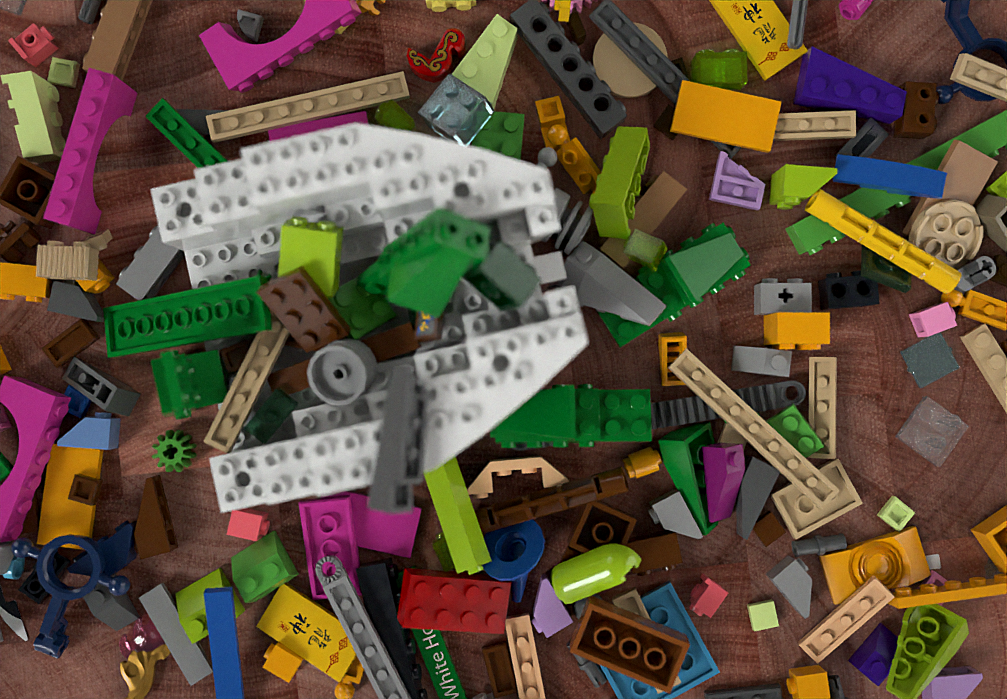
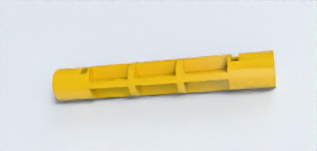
M822 189L817 190L806 204V212L823 222H828L830 226L919 279H924L927 284L944 294L950 293L959 283L961 272Z

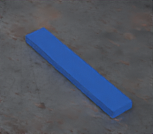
M232 587L205 588L204 601L216 699H245Z

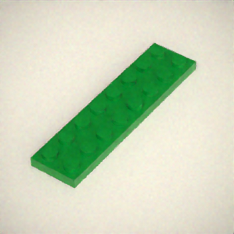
M259 275L103 308L108 358L271 331L270 308L257 294L259 287L268 283L267 276Z

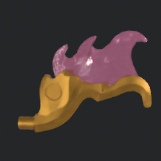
M139 617L133 627L132 641H127V634H123L119 642L120 651L128 660L120 662L121 674L127 682L130 692L124 699H143L154 683L157 661L159 659H166L171 653L151 618L147 625H142V617Z

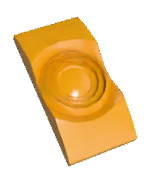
M916 526L855 543L843 550L829 551L819 556L830 595L835 605L843 603L873 575L888 589L909 586L931 575Z

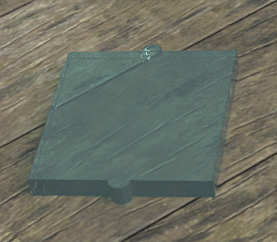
M941 332L900 351L908 366L907 372L912 374L919 388H923L960 368L952 354L953 349L948 347Z

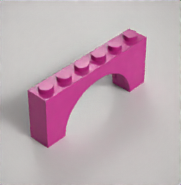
M306 0L296 24L285 35L275 41L265 44H250L243 40L233 30L231 25L221 22L204 31L199 37L228 89L244 93L254 87L253 83L259 79L264 80L274 74L273 70L279 66L284 67L294 61L293 57L299 53L304 54L314 48L313 44L319 40L331 38L335 34L334 31L339 27H346L356 21L355 17L362 12L355 0Z
M92 68L88 69L44 214V219L90 234L96 233L102 211L95 203L93 194L94 168L101 143L111 125L119 117L124 115L131 117L138 94L113 74Z
M4 376L0 386V402L13 415L19 433V450L15 465L8 478L0 486V543L16 540L23 530V522L32 506L33 496L36 488L41 483V475L50 459L51 449L54 441L59 436V428L64 416L68 412V405L71 397L22 377Z

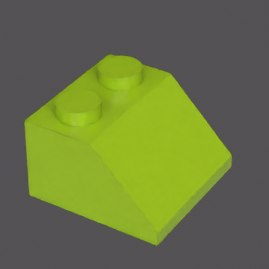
M785 164L771 175L769 204L777 205L778 209H793V206L800 205L802 201L812 196L837 174L838 168Z
M221 567L176 593L179 622L192 644L209 635L204 601L205 588L232 587ZM233 590L235 616L238 618L245 609Z

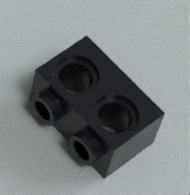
M867 270L853 271L851 276L842 277V272L826 274V279L818 281L821 310L880 304L877 274L867 275ZM858 283L864 286L863 295L857 291ZM833 285L839 288L840 293L838 297L832 294L831 289Z

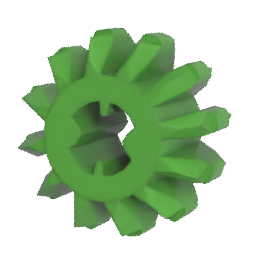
M167 430L165 435H159L157 437L159 443L151 446L158 450V453L152 455L153 459H160L157 466L159 468L165 466L166 472H172L174 469L176 472H181L184 466L190 467L192 463L189 458H196L197 456L196 453L191 452V449L197 447L196 443H189L192 436L190 434L184 436L183 430H177L176 432ZM177 447L178 453L172 454L171 449Z

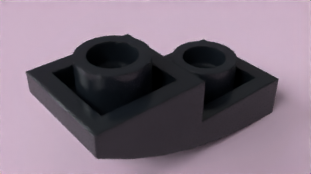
M56 552L53 559V567L56 576L60 580L71 561L59 552ZM36 562L32 567L34 570L18 590L36 603L42 604L50 593L46 592L39 582Z

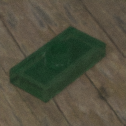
M277 387L244 429L265 445L299 403Z

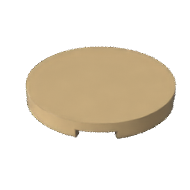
M634 23L668 58L665 44L660 36L648 26ZM603 33L593 52V67L600 81L604 80L610 87V94L620 98H633L644 96L653 91L657 86Z
M944 199L929 205L919 214L910 230L909 242L957 270L968 261L971 262L976 256L983 239V225L980 224L976 209L972 205L956 199Z

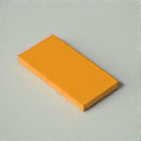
M682 80L670 132L769 153L782 102Z
M57 443L53 444L50 459L47 463L37 544L46 545L54 538L68 534L87 536L92 539L96 505L90 506L68 499L75 474H82L100 480L104 449L57 446ZM65 544L61 546L65 548L85 550L80 546L73 544Z

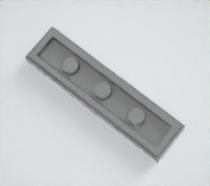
M161 583L139 597L190 686L212 673V663L199 641L192 644L180 624L177 604L165 584Z

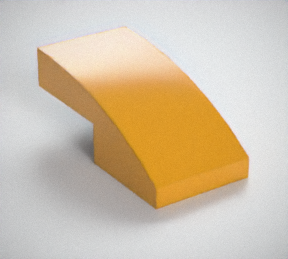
M560 96L535 101L545 147L553 148L556 152L561 148L559 145L552 144L548 140L547 134L548 130L554 125H562L567 130Z

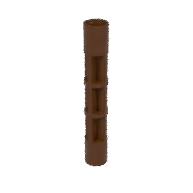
M622 466L476 509L474 512L481 532L484 534L628 492L629 485Z

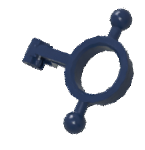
M941 0L943 3L946 2L944 19L963 47V50L958 53L953 63V70L959 54L967 53L971 55L973 52L981 49L998 53L1004 59L1007 66V42L1000 38L982 39L968 16L970 0ZM958 82L936 87V92L939 94L937 104L940 105L949 103L953 98V94L961 91L966 97L975 101L990 102L998 99Z
M72 534L59 536L47 543L43 549L35 547L32 540L24 537L16 539L11 545L12 554L17 558L30 556L37 559L36 571L39 582L46 592L52 595L39 630L40 633L36 637L33 646H35L34 650L57 659L62 656L70 641L68 640L69 636L64 635L69 622L63 618L69 600L84 597L94 590L98 583L107 586L110 593L115 596L124 595L130 589V581L126 576L117 575L112 577L105 574L106 560L104 551L96 541L87 536ZM62 545H78L85 549L91 557L93 564L92 576L84 586H67L56 576L53 559L55 553Z

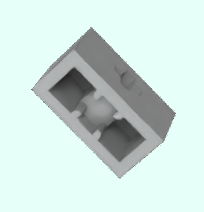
M775 278L762 279V283L754 285V315H768L776 312H812L811 283H803V279L799 278L787 279V283H778V279ZM778 294L786 295V300L778 298Z

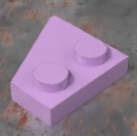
M721 151L718 155L709 200L758 211L761 207L765 184L757 177L751 176L747 169L742 165L738 166L727 157V153Z

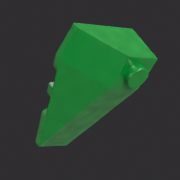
M702 422L672 430L658 440L664 465L677 490L683 497L701 534L704 536L718 525V521L709 522L702 446L715 443L710 422Z

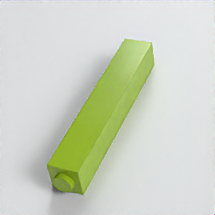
M454 455L434 470L424 472V476L457 574L467 570L468 574L471 575L484 570L482 564L491 562V558L456 456Z

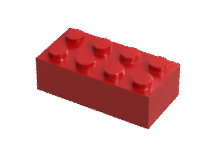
M405 567L397 620L403 628L504 634L511 582L497 580L488 574L473 573L469 575L466 572L457 574L454 571Z

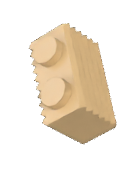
M47 241V245H38L36 276L45 279L97 281L99 251L91 248L90 244L85 242H73V246H64V242Z

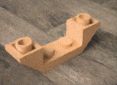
M541 455L493 459L487 463L472 481L467 491L475 499L486 498L488 493H493L492 472H496L497 476L511 475V470L522 469V473H535L537 468H541L544 488L569 482V480Z

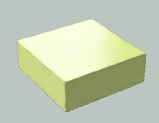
M52 57L47 81L55 85L76 88L80 64L76 61Z
M891 496L877 516L893 529L900 532L915 512L896 496Z
M772 599L747 604L753 631L779 626Z

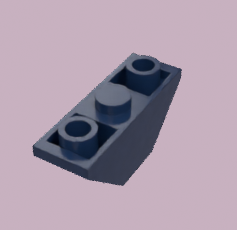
M127 520L114 529L116 533L109 538L106 535L96 541L104 551L106 560L105 574L112 576L136 559L134 533L137 521L130 523ZM85 550L73 558L75 563L67 568L69 573L92 576V560Z

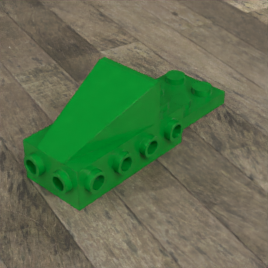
M438 207L384 247L379 260L357 276L356 286L364 288L368 293L387 296L386 301L438 318L462 275L487 259V255L490 252V246L488 245L490 227Z
M724 222L718 226L712 223L701 230L703 234L701 237L695 240L691 236L680 243L682 249L673 253L672 250H669L658 257L661 262L652 267L649 263L637 271L639 276L635 280L666 305V308L650 326L623 319L620 315L606 311L602 313L596 310L619 348L661 321L668 319L671 322L682 315L681 309L688 305L690 308L697 306L704 301L702 296L709 291L714 295L725 288L723 283L731 278L734 282L747 274L744 269L751 265L748 261L750 257L743 247H739L735 241L736 235L730 226H726Z
M218 349L186 356L185 353L179 354L178 350L160 352L161 358L150 360L161 412L165 418L175 416L176 420L192 417V412L196 411V408L224 402L227 396V389Z
M564 384L552 385V389L540 388L490 429V438H495L496 444H501V448H516V444H527V448H542V443H553L554 448H566L568 443H579V447H594V443L651 442L650 389L599 390V388H593L592 384L577 385L578 389H575L574 385Z

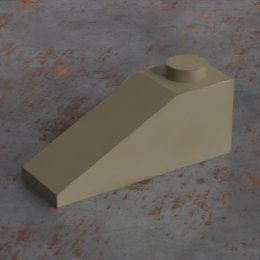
M987 194L975 207L980 224L983 225V232L1007 253V198Z

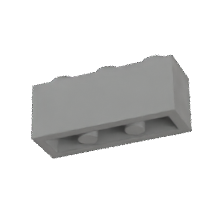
M155 226L151 230L146 244L135 252V259L120 272V279L116 285L138 301L154 298L184 258L185 253L180 249L162 243L159 226Z

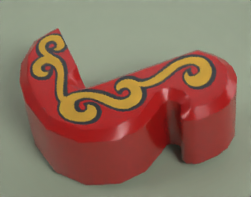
M456 28L447 29L431 59L408 48L406 56L411 71L420 79L432 83L446 79L453 68L452 56L457 55L458 58H461L465 53L466 43L464 34Z

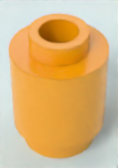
M651 447L627 455L628 458L622 460L628 477H636V479L659 471V465L662 464L658 451H653Z

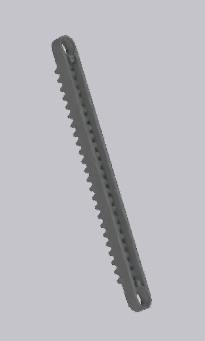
M782 381L732 390L755 412L788 407L793 403L798 405L806 396L804 386L798 381ZM789 386H794L798 391V395L794 400H789L785 395V390ZM698 395L651 403V429L721 418ZM542 443V447L553 446V443ZM516 444V448L512 449L522 451L535 448H527V444Z

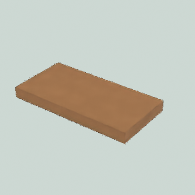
M954 139L937 169L938 171L947 172L942 199L922 197L902 233L909 236L912 225L919 214L937 201L956 199L973 206L998 162L962 141Z

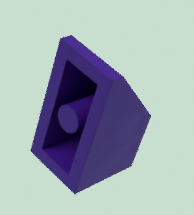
M879 623L848 661L875 685L879 686L889 675L892 660L897 649L898 637L882 623Z

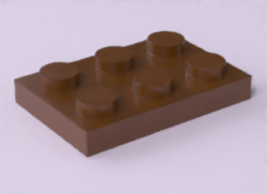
M303 266L261 285L257 290V294L306 353L349 335L351 327Z

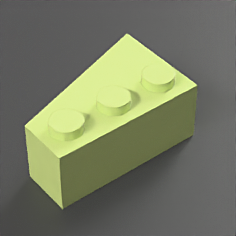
M496 14L452 73L455 85L491 111H494L517 41V28Z
M32 71L0 75L2 84L8 83L12 100H7L9 109L15 108L19 125L14 126L23 158L34 163L61 160L66 143L61 134L60 126L63 125V120L58 111L59 93L56 87Z

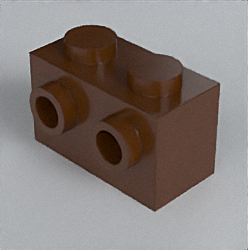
M904 82L899 88L907 91L902 116L894 121L893 138L925 139L932 135L937 127L935 106L938 103L939 94L936 92V83Z

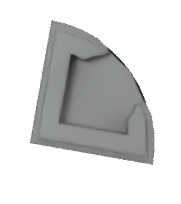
M238 9L237 20L241 30L249 39L257 42L264 18L261 15Z

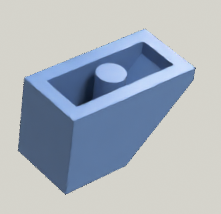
M95 412V416L85 417L57 441V446L104 450L118 448L121 418L111 417L112 413Z

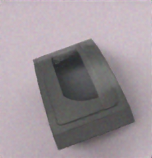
M870 118L856 132V136L850 138L834 156L837 158V154L868 158L889 134L875 120Z

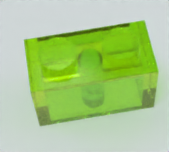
M711 49L700 50L691 61L692 82L722 89H742L748 82L747 52H739L738 49H727L723 52H714Z

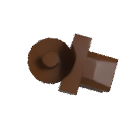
M9 220L5 225L0 223V241L3 238L6 239L0 245V258H3L8 263L17 264L25 255L15 245L22 241L31 249L42 239L33 229L35 225L30 220L23 222L13 233L11 230L16 226L13 221Z

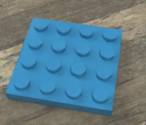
M670 581L643 594L640 598L652 621L684 633L688 637L690 646L678 673L681 684L674 686L670 694L665 691L658 694L655 687L600 665L618 699H673L720 673Z

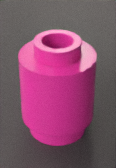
M842 0L839 3L840 13L845 19L858 20L874 0Z

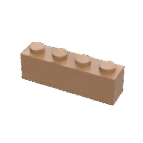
M108 0L101 10L99 25L92 34L90 49L84 55L82 69L88 72L89 68L110 73L123 81L153 0Z
M665 171L659 177L654 174L645 185L649 188L643 196L639 193V196L635 197L634 208L636 211L634 220L628 219V227L631 230L629 239L603 237L598 243L601 246L599 251L621 269L628 264L687 191L684 186Z

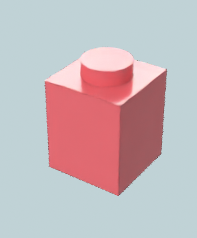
M246 507L232 510L226 535L258 541L263 535L266 536L269 530L270 521L267 520L268 513Z

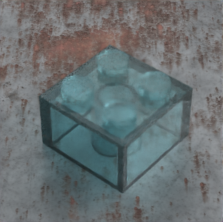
M449 73L418 111V114L429 128L451 142L468 146L495 111L486 96Z

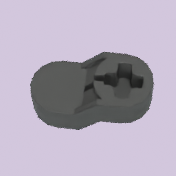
M982 256L957 269L961 272V279L954 289L964 293L989 280L996 273L994 261L988 256Z

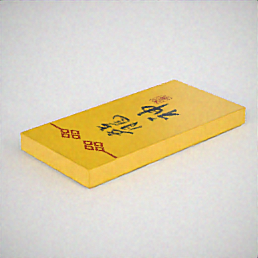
M709 0L764 81L802 57L808 51L804 44L797 50L788 48L787 41L790 24L773 0Z
M287 582L279 587L256 626L339 683L343 680L357 656L337 615Z

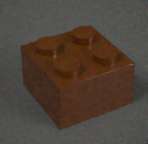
M17 155L0 186V205L37 225L52 229L55 222L44 219V214L56 175Z
M600 500L583 504L567 539V543L570 547L583 553L607 544L626 546L637 519L633 515Z

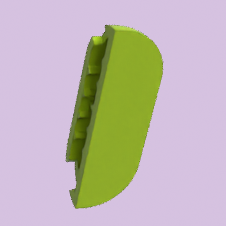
M619 544L603 545L556 565L550 573V584L557 597L564 604H570L621 584L626 580L624 575L633 566L638 568L641 558L635 551Z

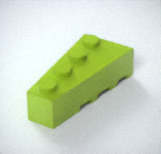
M618 126L615 136L610 138V150L608 155L604 156L603 170L597 176V188L595 193H592L590 196L589 206L590 209H593L600 237L629 239L631 230L628 227V219L634 220L636 211L634 208L635 196H639L641 175H644L650 142L647 128Z

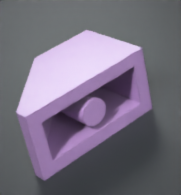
M544 573L541 575L533 607L534 619H532V623L538 633L543 631L546 638L573 623V619L563 601L555 594L547 574Z
M971 666L943 668L924 689L922 699H966L983 679L982 673Z

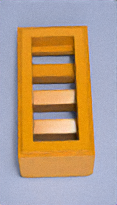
M683 332L659 333L661 385H686L677 376L667 377V373L672 372L668 369L667 363L674 362L678 357L667 356V352H679L680 355L687 349V336ZM667 342H678V345L667 346Z

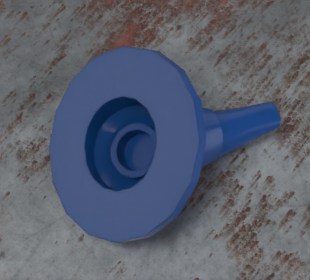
M533 519L488 532L484 536L491 562L482 564L483 569L490 577L497 580H511L512 601L517 603L522 600L529 571L537 565L544 550L545 539L542 529Z

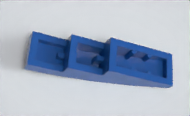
M837 154L835 168H838V172L832 180L839 183L860 185V188L887 190V193L942 199L947 172L886 160Z

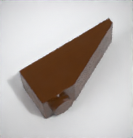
M160 475L146 478L134 533V549L139 554L140 560L171 552L179 547Z

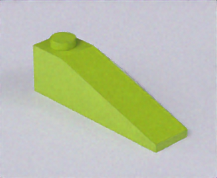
M938 604L908 607L904 613L903 625L898 636L897 649L892 660L886 690L900 699H917L956 654L969 634L966 619Z

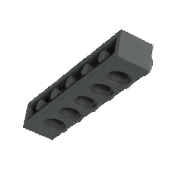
M529 0L510 15V23L517 28V34L599 139H603L624 123L627 117L625 106L620 100L616 101L612 97L610 87L604 80L600 81L593 65L588 60L586 62L583 60L576 43L573 41L569 42L565 37L562 25L558 21L554 22L551 19L547 6L543 2L539 3L537 0ZM535 25H542L545 27V30L543 32H536L533 27ZM551 44H557L558 46H560L561 50L558 52H552L549 50L548 46ZM571 63L576 67V70L568 72L563 66ZM588 83L591 86V90L587 92L582 91L578 85ZM602 102L606 105L607 109L605 111H598L595 109L594 104Z

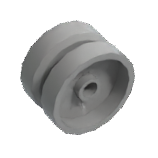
M346 338L339 339L316 352L310 360L307 373L309 384L319 398L333 405H346L358 399L372 386L378 369L376 358L369 347L361 341Z

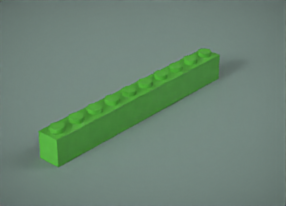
M1007 110L907 164L937 170L954 139L962 141L990 158L1000 154L997 149L1005 146L1007 150ZM860 188L840 199L846 205L868 218L874 217L875 220L890 213L887 208L893 205L899 208L912 201L909 195L887 193V190ZM813 215L785 229L799 255L808 252L810 256L823 249L822 243L830 240L832 244L845 237L844 233Z

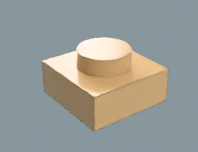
M109 229L87 236L79 242L89 243L91 248L101 251L107 248L106 244L113 237Z

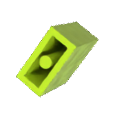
M300 216L291 217V219L281 225L278 277L303 266L325 296L332 298L339 290L344 227L335 226V223L331 221L308 222L307 218Z

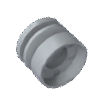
M556 188L553 193L560 230L540 240L546 243L553 234L556 235L557 239L554 248L557 250L563 240L567 241L568 244L563 253L569 256L570 252L580 244L590 226L593 209H590V206H588L584 215L578 213L583 204L582 201H579L573 209H570L568 205L571 195Z

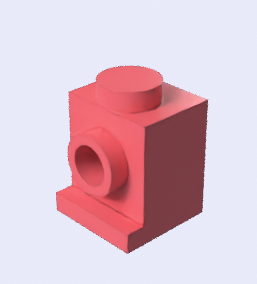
M34 23L15 39L11 37L8 40L20 56L34 67L39 66L59 49L52 41L55 38L45 26L40 28Z
M702 573L700 576L703 580L702 583L697 584L690 593L691 598L689 601L691 604L689 608L699 616L706 614L711 618L728 595V592Z

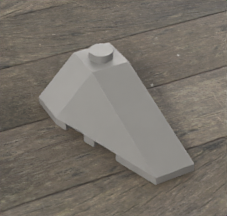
M584 241L566 259L564 269L567 278L561 287L555 288V290L574 286L578 306L583 307L585 305L595 308L602 313L606 311L620 315L623 319L650 326L666 308V305L603 253Z

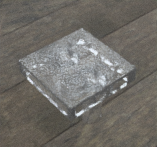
M924 396L895 437L933 465L941 467L969 425L930 397Z

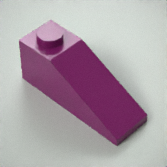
M718 442L702 446L709 522H716L731 517L745 471L743 444Z

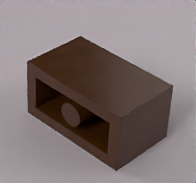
M663 530L628 539L626 547L635 551L641 558L638 568L634 566L631 568V572L633 574L637 573V576L649 575L653 569L658 568L672 570L677 567L676 564L683 563L677 534L674 531Z

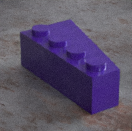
M812 46L802 56L793 104L829 112L856 111V117L867 120L872 118L877 122L891 124L902 116L907 91Z

